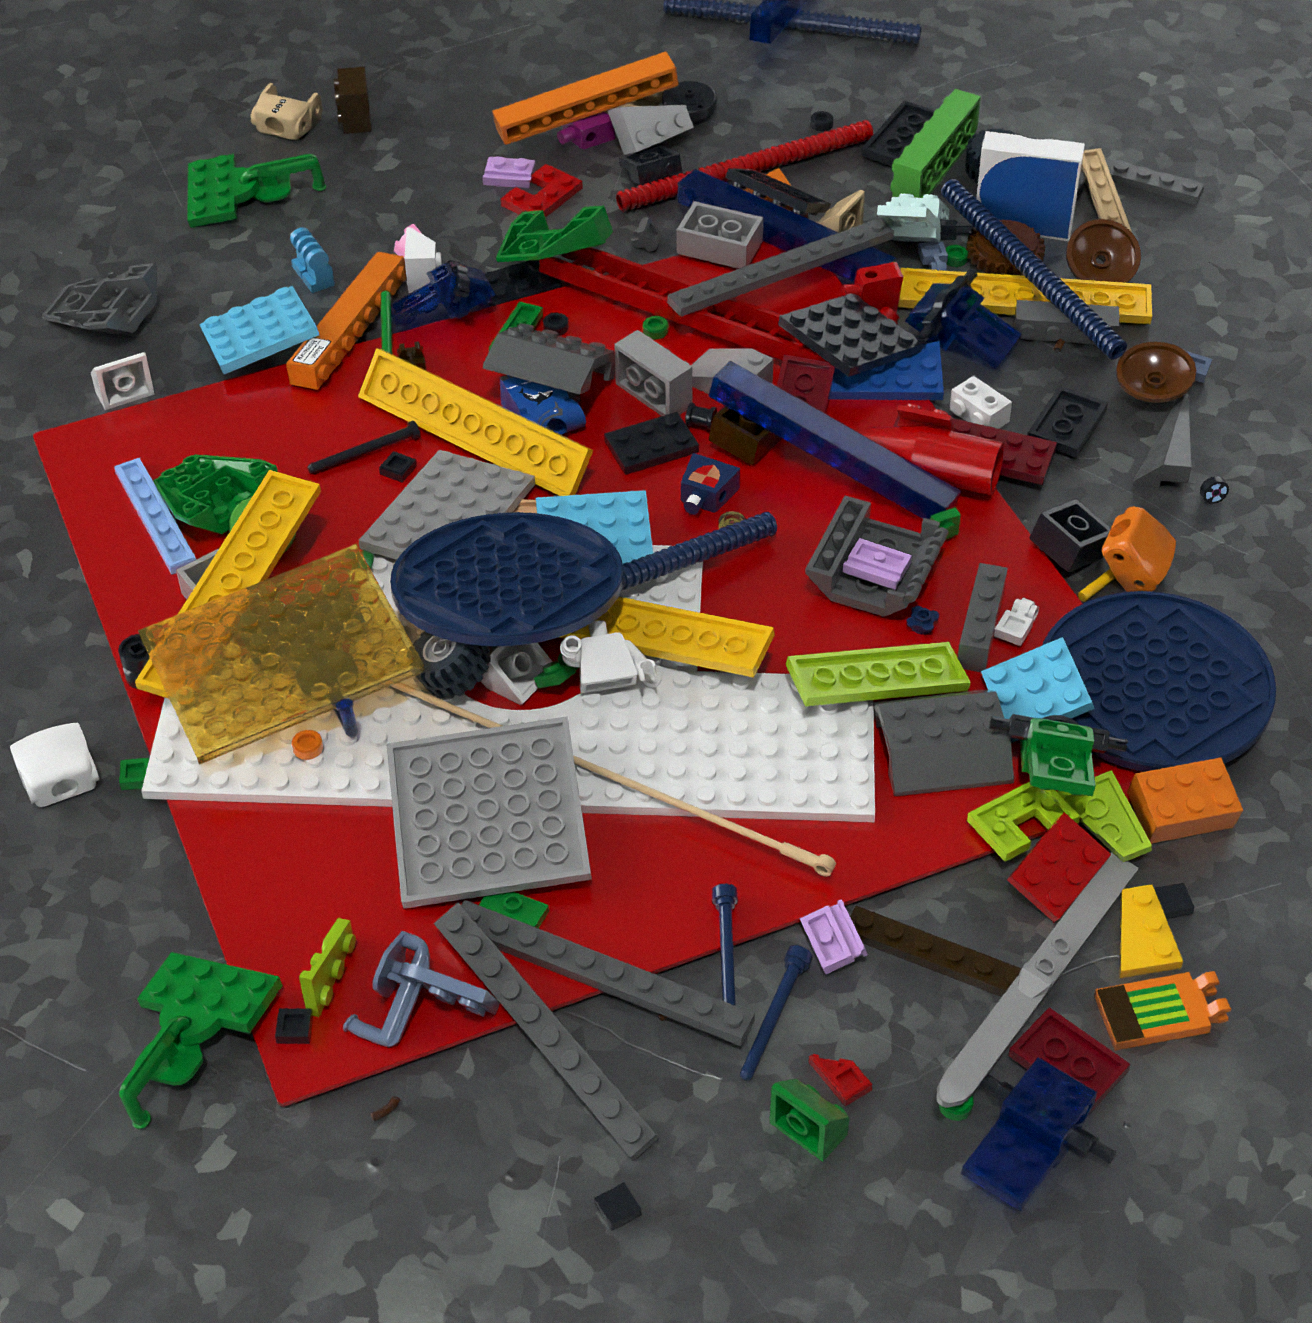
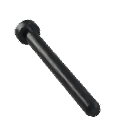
M412 420L407 422V427L310 463L307 469L309 473L315 474L406 438L418 439L421 437L418 425Z

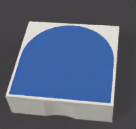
M986 131L981 151L977 200L998 220H1012L1026 224L1030 228H1034L1035 233H1040L1042 238L1069 241L1074 220L1085 143L1053 139L1038 140L1021 135Z

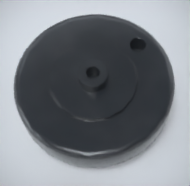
M678 82L679 86L667 89L662 94V106L686 105L691 121H699L709 117L717 107L716 92L710 86L701 82Z

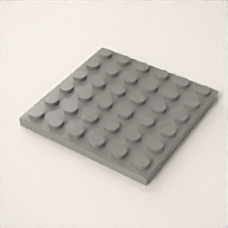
M568 716L386 744L403 909L592 880Z

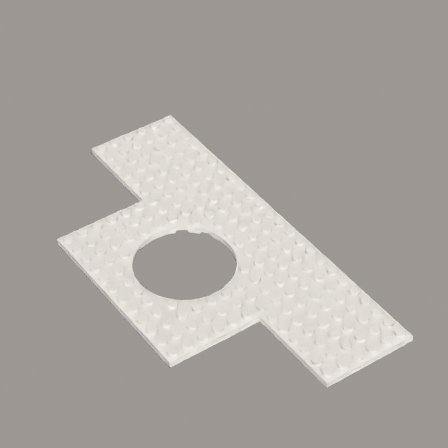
M652 545L653 553L664 548L667 549L670 546ZM372 553L374 556L372 568L367 575L363 576L348 661L433 696L412 673L408 663L410 650L414 648L415 640L421 637L422 630L409 622L394 604L390 578L396 559ZM703 561L678 571L675 570L673 573H667L665 576H660L649 582L645 581L643 584H638L627 590H622L619 597L700 613ZM644 655L647 659L655 662L656 677L651 673H647L644 675L645 681H640L637 671L636 685L580 693L569 700L545 708L532 710L496 708L475 701L465 694L459 697L455 695L453 699H447L446 697L441 699L503 726L568 716L574 756L722 818L846 822L875 821L873 700L805 706L790 674L756 673L753 678L729 672L697 671L698 666ZM219 657L190 705L164 698L142 787L143 799L392 807L386 744L481 730L488 727L329 660ZM314 730L321 735L323 750L319 756L304 760L294 754L292 739L298 732ZM575 764L582 813L699 817Z

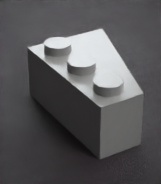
M686 105L618 107L607 110L624 155L638 152L693 128Z

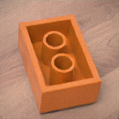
M1222 757L1135 773L1127 790L1135 814L1151 844L1234 828L1243 812Z

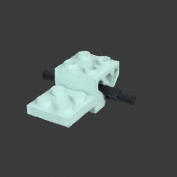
M900 194L899 197H892L891 202H886V205H878L877 216L894 231L893 239L891 240L924 243L956 240L958 235H973V226H958L956 220H949V208L936 195L927 194L923 195V198H914V195Z

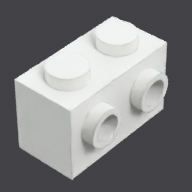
M972 376L951 390L950 410L965 421L998 429L1010 422L1012 401L975 376Z

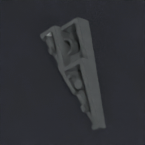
M1188 393L1178 398L1135 476L1133 486L1159 488L1161 480L1188 483L1191 472Z

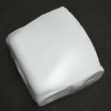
M79 723L51 727L31 734L10 746L23 786L31 803H35L38 807H45L95 788L96 781L99 780L95 764Z

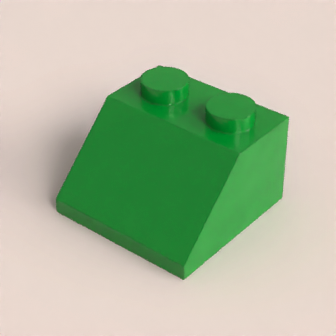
M798 1079L775 1082L771 1086L770 1124L823 1162L848 1135L850 1117L839 1105L831 1104L821 1097L819 1092L811 1085H805Z

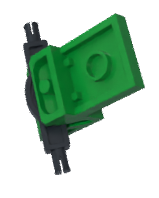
M1012 714L1009 719L991 716L989 721V729L1007 731L1008 737L1020 739L1022 772L1029 773L1030 786H1035L1042 790L1052 789L1068 792L1076 796H1093L1095 777L1091 752L1105 753L1107 749L1125 752L1127 749V739L1109 737L1108 730L1082 726L1073 719L1061 715L1033 718Z

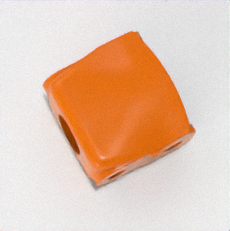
M1132 506L1127 508L1124 514L1118 515L1115 518L1102 547V554L1115 578L1126 592H1152L1156 589L1157 584L1164 579L1171 566L1176 548V540L1166 527L1145 509ZM1136 580L1142 581L1145 585L1137 584Z

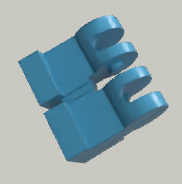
M301 227L293 231L290 241L296 248L297 258L292 259V267L299 277L303 279L311 293L335 286L333 271L328 264L329 256L322 249L321 245L307 228Z

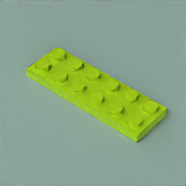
M949 642L788 656L786 661V667L805 706L968 691L971 683Z

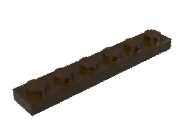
M855 906L850 915L863 944L1000 997L1005 994L1022 969L859 906Z

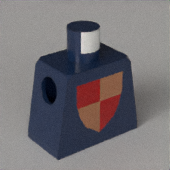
M693 453L681 480V501L684 503V509L690 514H697L700 509L717 512L739 490L740 468Z

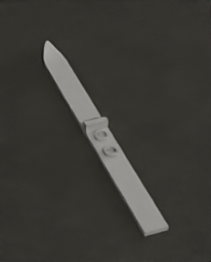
M1111 852L1110 857L1085 886L1029 962L1024 964L1017 978L946 1070L937 1087V1102L939 1105L946 1108L962 1105L972 1096L1120 896L1122 889H1125L1139 869L1137 866L1129 861L1122 862Z

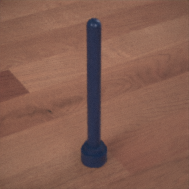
M719 884L712 888V902L716 905V909L719 910L722 1001L736 1006L732 909L735 908V904L738 902L737 887L731 884Z
M790 946L785 955L786 971L740 1071V1076L743 1080L752 1079L798 974L806 971L812 961V953L802 946Z

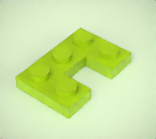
M1030 782L969 812L967 822L1006 862L1030 849L1031 840L1016 825L1035 816L1049 829L1064 812L1077 824L1079 823L1080 815L1056 790H1042L1038 787L1030 786Z

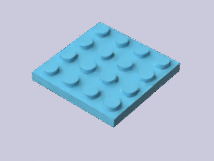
M293 286L279 288L269 296L255 298L247 305L233 307L227 313L209 317L205 322L199 324L223 374L232 372L320 335L317 326Z
M646 490L536 498L538 514L566 518L594 529L614 545L621 556L623 564L634 559L638 560V558L645 557L648 554H653Z

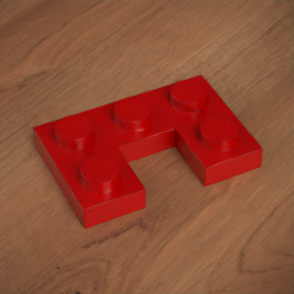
M545 164L531 175V183L543 188L542 190L532 195L515 187L500 198L501 206L519 215L526 211L543 210L546 218L583 189V181Z

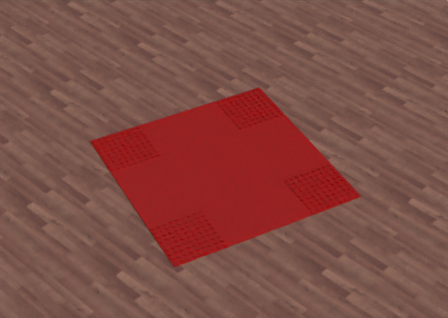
M789 224L763 231V242L749 265L811 242L797 224ZM681 254L644 264L646 267L694 284H699L737 270V268L712 263ZM826 263L733 298L784 315L841 297V287L843 284ZM611 274L606 275V276H609V277H611V278H615V277H616V276L611 275ZM628 280L624 281L625 283L631 284L633 286L637 285L636 283ZM572 284L392 334V354L398 357L397 349H399V345L402 343L405 344V348L415 347L414 342H419L423 347L427 371L502 406L500 377L506 376V374L483 369V363L489 353V346L519 301L543 307V316L534 330L541 332L544 330L543 319L548 314L561 313L568 318L569 329L560 337H578L582 339L581 342L586 344L591 342L602 343L606 345L605 349L613 350L614 354L615 343L636 330L643 333L644 320L651 316L659 315ZM650 288L645 289L656 294L659 293V291ZM714 311L711 312V314L717 315L719 317L725 316ZM667 318L665 319L668 322V334L664 338L653 339L656 343L670 350L671 353L683 361H686L690 366L709 349H749ZM736 319L733 320V322L742 324L744 326L747 324ZM756 327V328H755L756 330L761 331V332H764V333H768V332H769V331L764 330V329H761V328H759V327ZM781 335L777 336L789 342L792 340ZM382 337L354 344L352 349L347 352L340 364L336 366L329 375V378L318 390L291 385L287 365L282 364L33 434L36 448L149 755H151L165 697L133 688L127 684L118 649L124 639L135 634L151 636L158 646L187 599L181 593L177 573L171 575L117 477L114 466L140 458L153 481L160 477L163 471L178 466L186 457L195 454L262 459L276 465L277 472L320 484L321 492L298 528L292 546L282 554L262 587L269 595L273 618L231 639L220 657L327 660L313 653L307 654L281 642L278 644L270 642L266 638L265 632L273 623H276L285 632L314 643L315 647L348 660L362 582L357 584L350 581L354 562L362 551L359 548V539L438 450L494 464L418 427L421 435L418 439L413 440L412 437H409L315 474L309 473L307 466L310 463L407 427L408 421L358 397L376 348L382 349ZM771 357L774 359L773 383L757 397L758 400L771 407L782 365V360ZM593 371L590 390L579 394L581 401L578 405L586 417V426L562 434V436L593 450L575 495L646 490L652 545L675 546L686 540L689 541L708 532L711 533L714 530H719L720 525L729 519L747 520L749 517H754L763 512H769L773 515L777 523L775 535L768 536L765 539L755 541L743 547L740 546L738 549H733L730 552H725L722 555L719 554L716 557L703 561L700 613L774 628L775 636L756 673L790 674L786 667L788 656L949 642L958 658L959 644L979 563L1008 568L1005 592L997 624L1006 610H1012L1016 599L1022 600V598L1034 601L1035 605L1039 606L1038 615L1021 646L994 636L986 669L1042 646L1052 627L1065 614L1083 604L1046 554L1029 539L1031 534L997 489L990 496L912 479L862 453L866 430L869 427L894 426L898 416V404L903 406L915 404L922 407V410L933 411L936 408L930 400L828 399L821 435L784 429L781 440L753 466L709 441L710 430H707V427L693 424L690 427L687 426L699 444V452L695 454L740 468L739 490L717 512L700 509L697 514L688 513L684 509V503L681 501V480L692 455L625 475L604 442L605 433L661 417L660 414L616 384V375H614V379L607 381L604 380L605 374ZM692 387V403H695L697 407L707 409L716 407L718 413L728 404ZM686 411L680 414V417L682 418L684 423ZM393 451L416 459L417 467L403 483L380 475L379 467ZM535 484L524 499L536 500L538 497L559 495ZM844 496L870 502V519L921 533L924 518L931 519V515L955 507L961 514L959 534L946 538L943 546L940 547L941 550L934 564L931 565V570L925 583L922 584V589L916 601L909 603L907 608L884 617L833 602L806 575L805 569ZM172 514L196 559L219 549L229 534V530L220 534L189 525L176 519ZM921 606L922 608L939 613V619L934 622V629L930 633L918 634L907 625L906 621L907 618L911 617L913 607ZM558 637L537 642L552 662L558 661V656L561 653L560 645L564 638ZM700 666L697 668V671L724 672ZM580 668L559 685L537 688L520 705L487 689L481 681L477 682L472 690L465 691V695L482 704L502 709L532 710L562 703L581 693ZM964 669L971 682L968 691L988 690L981 672ZM936 694L919 695V696H932V695H936ZM898 697V698H888V699H877V700H873V702H877V701H880V700H889V699H903V698H908V697ZM874 721V822L724 818L778 842H787L818 856L826 854L832 857L836 862V866L830 876H822L814 870V867L780 854V851L701 817L582 813L592 880L514 892L549 905V913L539 929L656 974L721 950L719 910L716 909V905L712 902V888L716 885L731 884L737 887L738 902L735 904V908L732 909L734 946L801 922L800 918L829 905V907L838 904L837 901L842 899L846 906L994 853L993 848L967 822L968 813L1030 782V775L1027 772H1022L1020 740L1011 743L1014 783L894 796L888 775L890 757L882 727L876 728ZM1092 754L1094 777L1112 770L1128 802L1131 804L1127 790L1135 773H1141L1142 771L1121 767ZM166 800L226 964L279 976L283 986L251 1031L277 1103L280 1106L291 1105L517 1024L501 1003L496 1015L486 1011L484 1016H480L466 1010V1007L459 1004L457 1000L454 1005L436 999V996L429 993V990L421 988L404 1033L397 1045L385 1047L356 1036L350 1031L343 1030L344 1023L353 1014H357L358 1019L364 1023L380 1029L383 1028L400 984L397 983L393 993L386 998L373 990V979L383 953L402 931L420 937L428 945L430 970L487 990L493 995L434 925L455 904L459 903L462 905L464 900L479 905L484 896L403 909L393 807ZM1035 816L1016 825L1029 839L1044 835L1048 830ZM338 918L350 920L352 934L356 936L355 946L352 953H347L342 977L335 980L330 1004L328 1006L324 1005L320 1017L313 1016L310 1044H277L275 1032L279 1008L306 1009L299 976L303 970H311L310 959L314 953L322 954L323 940ZM406 948L405 962L411 963L416 951ZM501 951L551 1011L603 993L601 990Z

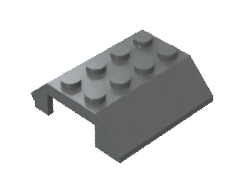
M523 323L498 333L483 363V369L576 394H582L590 390L593 371L605 374L604 380L607 381L614 379L615 354L613 350L605 349L606 345L597 342L586 344L581 342V338L574 336L563 338L557 336L558 333L555 331L542 330L541 332L533 330L534 326Z
M844 496L805 569L806 575L833 602L884 617L907 608L909 603L916 601L922 589V584L925 583L931 570V565L934 564L941 550L940 547L943 546L948 536V530L940 527V522L926 518L922 521L921 533L870 519V502ZM859 538L912 555L911 564L902 580L898 582L896 590L843 573V564L847 562L848 556Z
M973 690L873 702L876 728L882 727L890 757L888 775L894 796L1014 783L1010 737L1007 736V731L989 729L991 716L1004 718L996 691Z

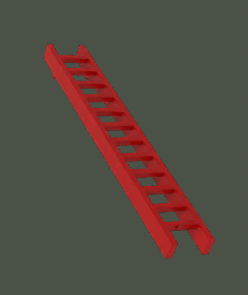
M593 247L561 254V257L573 260L574 262L572 263L553 256L540 259L539 272L749 349H754L782 361L784 355L828 362L813 350L803 347L804 344L780 327L778 322L781 314L736 298H730L680 317L667 303V295L696 285L694 283ZM586 265L595 269L592 271L582 266ZM606 272V273H609V274L614 275V276H616V277H615V278H611V277L606 276V275H603V274ZM628 280L636 283L637 285L633 286L631 284L625 283L624 281ZM650 288L659 291V293L656 294L645 289ZM714 311L725 316L719 317L717 315L711 314V312ZM736 319L747 324L744 326L742 324L733 322V320ZM756 327H759V328L764 329V330H767V331H769V332H768V333H764V332H761V331L756 330L755 328H756ZM781 335L792 340L789 342L777 336Z

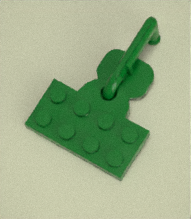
M234 154L219 155L215 158L188 163L187 221L190 228L237 219V204L247 201L252 197L262 202L286 198L291 193V173L311 170L314 179L313 189L316 191L325 190L326 184L317 156L305 154L256 164L250 168L237 167Z
M171 952L137 998L140 1007L160 1012L159 1024L161 1030L139 1055L133 1069L123 1081L119 1091V1097L128 1116L132 1120V1125L136 1129L147 1127L151 1120L150 1113L142 1109L137 1098L148 1081L153 1080L169 1085H181L188 1082L204 1060L199 1043L214 1036L221 1027L250 1034L283 986L279 976Z

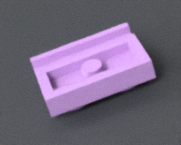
M499 156L489 157L485 168V175H483V185L530 188L531 175L535 171V160L503 158Z
M859 538L849 554L847 562L843 564V573L896 590L898 582L902 580L911 564L912 555Z
M842 899L838 900V904L829 907V905L800 918L825 974L854 962V958L858 956L868 955Z

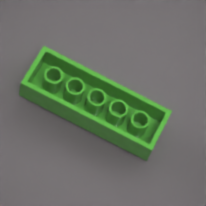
M954 89L949 97H945L941 107L937 108L932 118L925 122L923 129L915 134L913 141L904 148L902 155L894 160L892 165L894 179L890 187L892 197H899L900 194L914 195V198H923V195H930L967 149L968 140L972 138V135L978 129L981 96Z

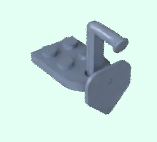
M402 931L383 953L373 979V990L386 998L393 993L397 983L400 984L383 1028L380 1029L364 1023L358 1019L357 1014H353L344 1023L343 1030L350 1031L356 1036L385 1047L397 1045L404 1033L421 988L429 990V993L435 995L436 999L454 1005L457 1000L459 1004L466 1007V1010L480 1016H484L486 1011L496 1015L500 1002L487 990L430 970L428 945L420 937ZM406 948L416 951L411 963L405 962Z

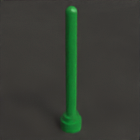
M383 291L381 293L382 349L392 354L391 294L389 291Z

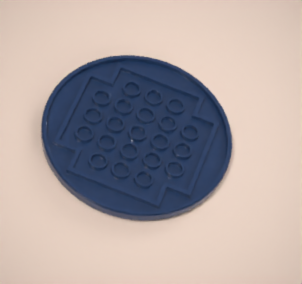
M524 512L474 516L434 529L414 541L402 552L393 566L390 578L394 604L409 622L437 637L480 646L531 644L558 638L577 631L597 620L613 606L621 593L624 582L621 556L614 545L603 535L573 520L547 514Z
M1151 591L1110 594L1090 600L1065 614L1052 627L1043 641L1042 645H1045L1063 637L1095 709L1071 719L1082 726L1108 730L1109 737L1128 740L1125 752L1107 749L1105 753L1091 752L1093 755L1121 767L1146 772L1222 757L1225 764L1251 748L1264 733L1271 719L1276 701V682L1266 653L1255 638L1239 623L1221 611L1202 602L1175 594Z

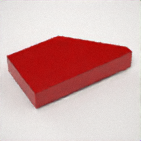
M817 1054L809 1056V1064L844 1106L872 1091L873 1084L853 1060L839 1058V1061L819 1058Z

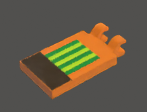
M1215 971L1203 973L1193 980L1190 973L1185 972L1095 989L1094 994L1115 1051L1210 1033L1211 1024L1227 1022L1229 1018L1226 1012L1231 1011L1227 998H1220L1214 1000L1209 1005L1207 1004L1205 997L1216 995L1215 985L1220 983Z

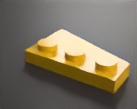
M1153 885L1122 889L1120 896L1121 959L1119 979L1181 969L1183 959Z

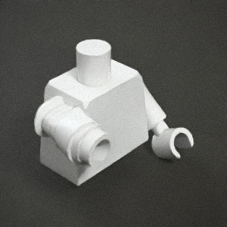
M595 621L588 625L591 637L579 639L577 636L571 635L565 637L561 642L560 650L563 655V661L568 666L580 668L581 694L636 685L637 671L640 681H645L644 675L647 673L653 674L654 677L657 676L655 662L647 659L631 641L624 640L622 633L608 634L605 621Z

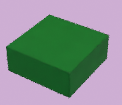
M150 758L121 760L119 777L121 791L142 789Z

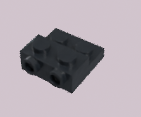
M662 145L619 157L620 166L629 171L630 179L643 186L646 183L651 184L652 181L664 180L666 177L671 178V176L683 172L680 154Z

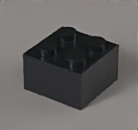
M1075 499L1042 512L1029 539L1040 550L1055 560L1061 568L1070 572L1104 557L1102 547L1111 528Z

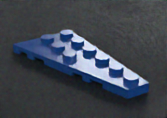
M940 341L923 344L920 353L850 377L835 367L829 399L943 400L944 389Z

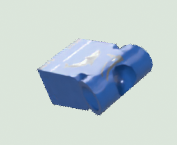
M509 375L500 377L501 405L504 408L560 435L586 426V417L583 410L576 401L569 399L567 391Z

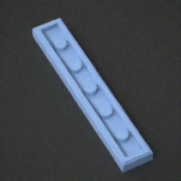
M137 458L114 466L117 477L171 575L177 573L176 569L197 560L141 459Z

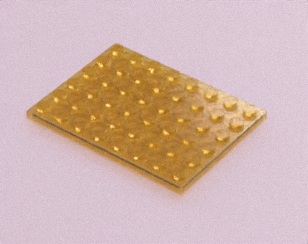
M357 544L138 630L142 643L199 765L425 671L422 660Z

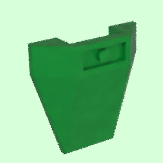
M195 454L186 457L178 466L163 471L161 476L153 480L176 519L195 527L223 534L229 530L230 517L234 508L243 500L254 495L269 470L277 472L278 469L276 465L262 459Z

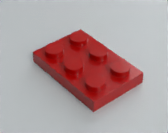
M1064 812L1051 825L1009 876L1007 881L1052 922H1056L1110 857L1111 853Z

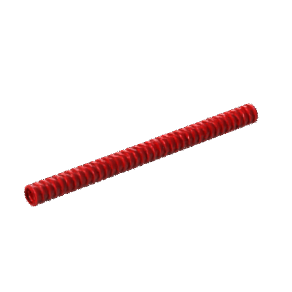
M863 120L862 122L849 124V126L845 125L842 128H836V130L832 129L817 135L804 137V139L791 141V143L787 142L784 145L773 146L771 149L759 150L758 153L752 152L751 155L739 156L738 159L735 157L731 160H725V162L721 161L718 164L707 165L705 168L701 167L698 170L687 171L685 174L680 173L678 176L673 175L671 178L659 179L658 182L652 181L651 184L646 183L644 186L639 185L637 188L625 189L624 192L618 191L616 195L617 205L622 212H626L628 209L640 208L641 205L647 206L648 203L654 204L655 201L667 200L668 197L674 198L675 195L688 194V192H694L695 189L698 191L702 188H708V186L712 187L715 184L719 185L722 182H728L729 179L725 178L728 169H754L761 172L762 170H768V168L773 169L775 166L780 167L781 165L794 163V161L797 162L801 159L811 158L814 155L818 156L821 153H827V151L838 150L840 147L845 148L859 142L862 143L866 140L868 141L873 136V128L868 120Z

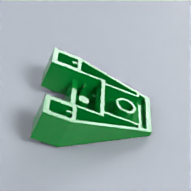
M605 206L583 207L563 229L551 230L548 227L543 210L522 212L511 223L496 256V261L540 260L592 246L603 245L606 239L613 233Z

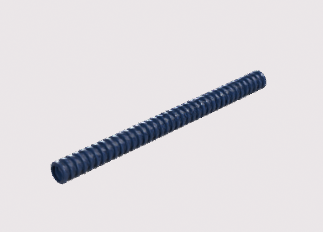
M664 0L663 3L665 14L671 12L673 15L675 13L682 15L683 13L685 16L691 14L692 17L698 15V18L704 16L706 19L711 17V19L718 18V20H722L724 18L725 21L731 19L732 22L738 20L739 23L744 21L747 24L749 22L752 24L757 22L758 25L765 23V26L771 24L772 27L778 25L779 28L782 26L789 28L790 26L792 29L798 27L799 30L805 28L806 31L812 29L813 32L819 30L820 33L823 31L829 33L831 31L833 34L839 32V35L846 33V36L853 34V37L859 35L861 38L863 36L867 38L872 36L873 39L880 37V40L887 38V41L894 39V42L900 40L902 43L904 41L908 43L913 41L914 44H918L921 37L920 24H917V26L913 23L907 25V22L900 24V21L893 23V20L886 22L884 19L882 21L876 19L873 21L872 18H869V20H866L865 17L859 19V16L852 18L851 15L845 17L842 14L840 17L838 14L832 16L831 13L825 15V12L818 14V11L812 13L810 10L807 12L801 10L799 12L798 9H794V11H791V8L785 10L784 7L778 9L777 6H774V8L767 6L766 8L764 5L758 7L757 4L751 6L750 3L744 5L743 2L737 4L735 1L733 3L730 1L724 3V0H720V2H717V0Z
M951 179L943 185L941 189L942 197L993 244L1015 268L1033 283L1052 304L1060 309L1109 359H1118L1125 353L1127 342L1116 331L1112 330L1092 308L1079 298L1069 286L1056 276L1046 264L1011 233L958 180Z
M763 512L754 517H749L747 520L744 519L733 525L722 527L711 533L708 532L689 541L686 540L667 549L664 548L661 551L640 557L638 560L634 559L631 562H626L623 564L624 582L622 590H627L630 587L643 584L645 581L649 582L652 579L665 576L667 573H673L675 570L687 568L690 565H695L697 562L700 563L719 554L722 555L725 552L738 549L740 546L743 547L755 541L765 539L768 536H773L777 532L776 520L771 513Z

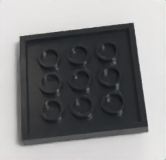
M847 294L781 315L778 322L780 327L848 377L920 353L923 347V343L918 342L912 333L902 329L895 321L888 319L877 308L870 306L856 294Z

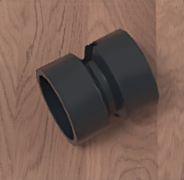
M135 634L127 637L121 642L118 649L127 684L136 689L135 681L157 648L155 640L145 634Z

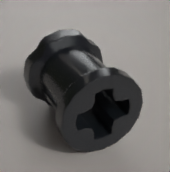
M690 403L685 416L686 426L690 427L692 424L707 427V430L711 431L713 417L717 414V408L711 407L707 409L697 407L695 403Z

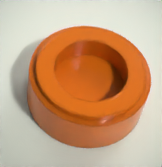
M314 730L298 732L292 739L294 754L304 760L319 756L323 750L321 735Z

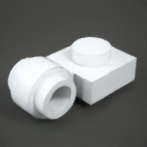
M1022 598V600L1016 599L1012 610H1006L997 624L994 636L1021 646L1038 615L1039 606L1035 605L1034 601Z

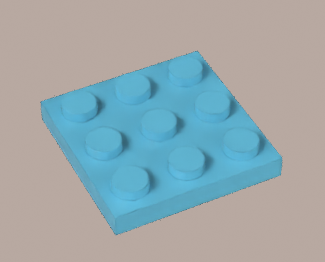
M1063 637L981 671L988 690L997 692L1005 719H1009L1012 714L1033 718H1044L1051 715L1073 718L1095 709ZM1010 738L1011 743L1020 740L1016 738Z

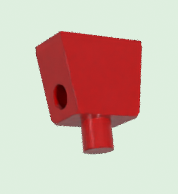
M897 262L861 268L856 272L854 284L842 285L841 296L856 294L867 304L878 310L888 307L897 313L904 276Z

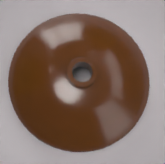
M1096 219L1082 224L1073 232L1067 244L1066 259L1072 274L1079 280L1128 283L1139 268L1141 250L1136 237L1127 227L1113 220ZM1096 259H1101L1104 264L1097 263Z
M1145 342L1131 347L1120 357L1117 363L1116 377L1121 388L1132 397L1145 402L1162 403L1178 399L1192 388L1196 379V365L1192 357L1176 345L1166 342Z

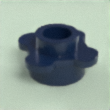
M915 606L912 608V615L907 618L906 623L914 632L927 634L934 629V622L939 619V613L922 608L921 606Z

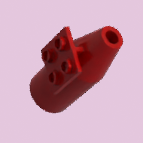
M898 404L897 411L900 418L897 426L869 427L866 430L862 453L912 479L990 496L996 490L1004 460V442L955 432L952 417L946 411L939 409L927 411L922 410V407L915 404H907L906 406Z

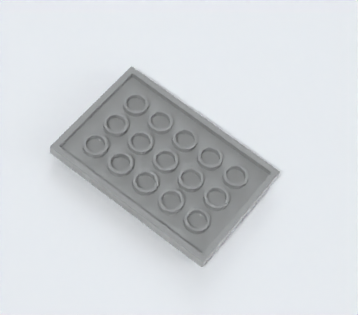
M438 450L359 539V548L397 560L402 552L414 541L441 526L474 516L513 512L521 500L535 486V476L453 454L448 451Z

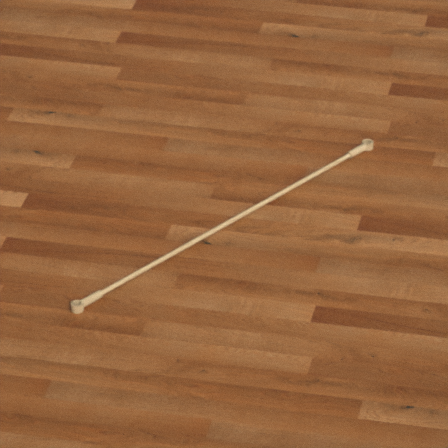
M273 623L265 632L266 638L274 644L281 642L307 654L313 653L488 728L503 726L317 648L314 643L285 632L276 623ZM574 756V763L580 767L780 851V854L814 867V870L822 876H830L836 866L835 860L826 854L818 856L787 842H778Z

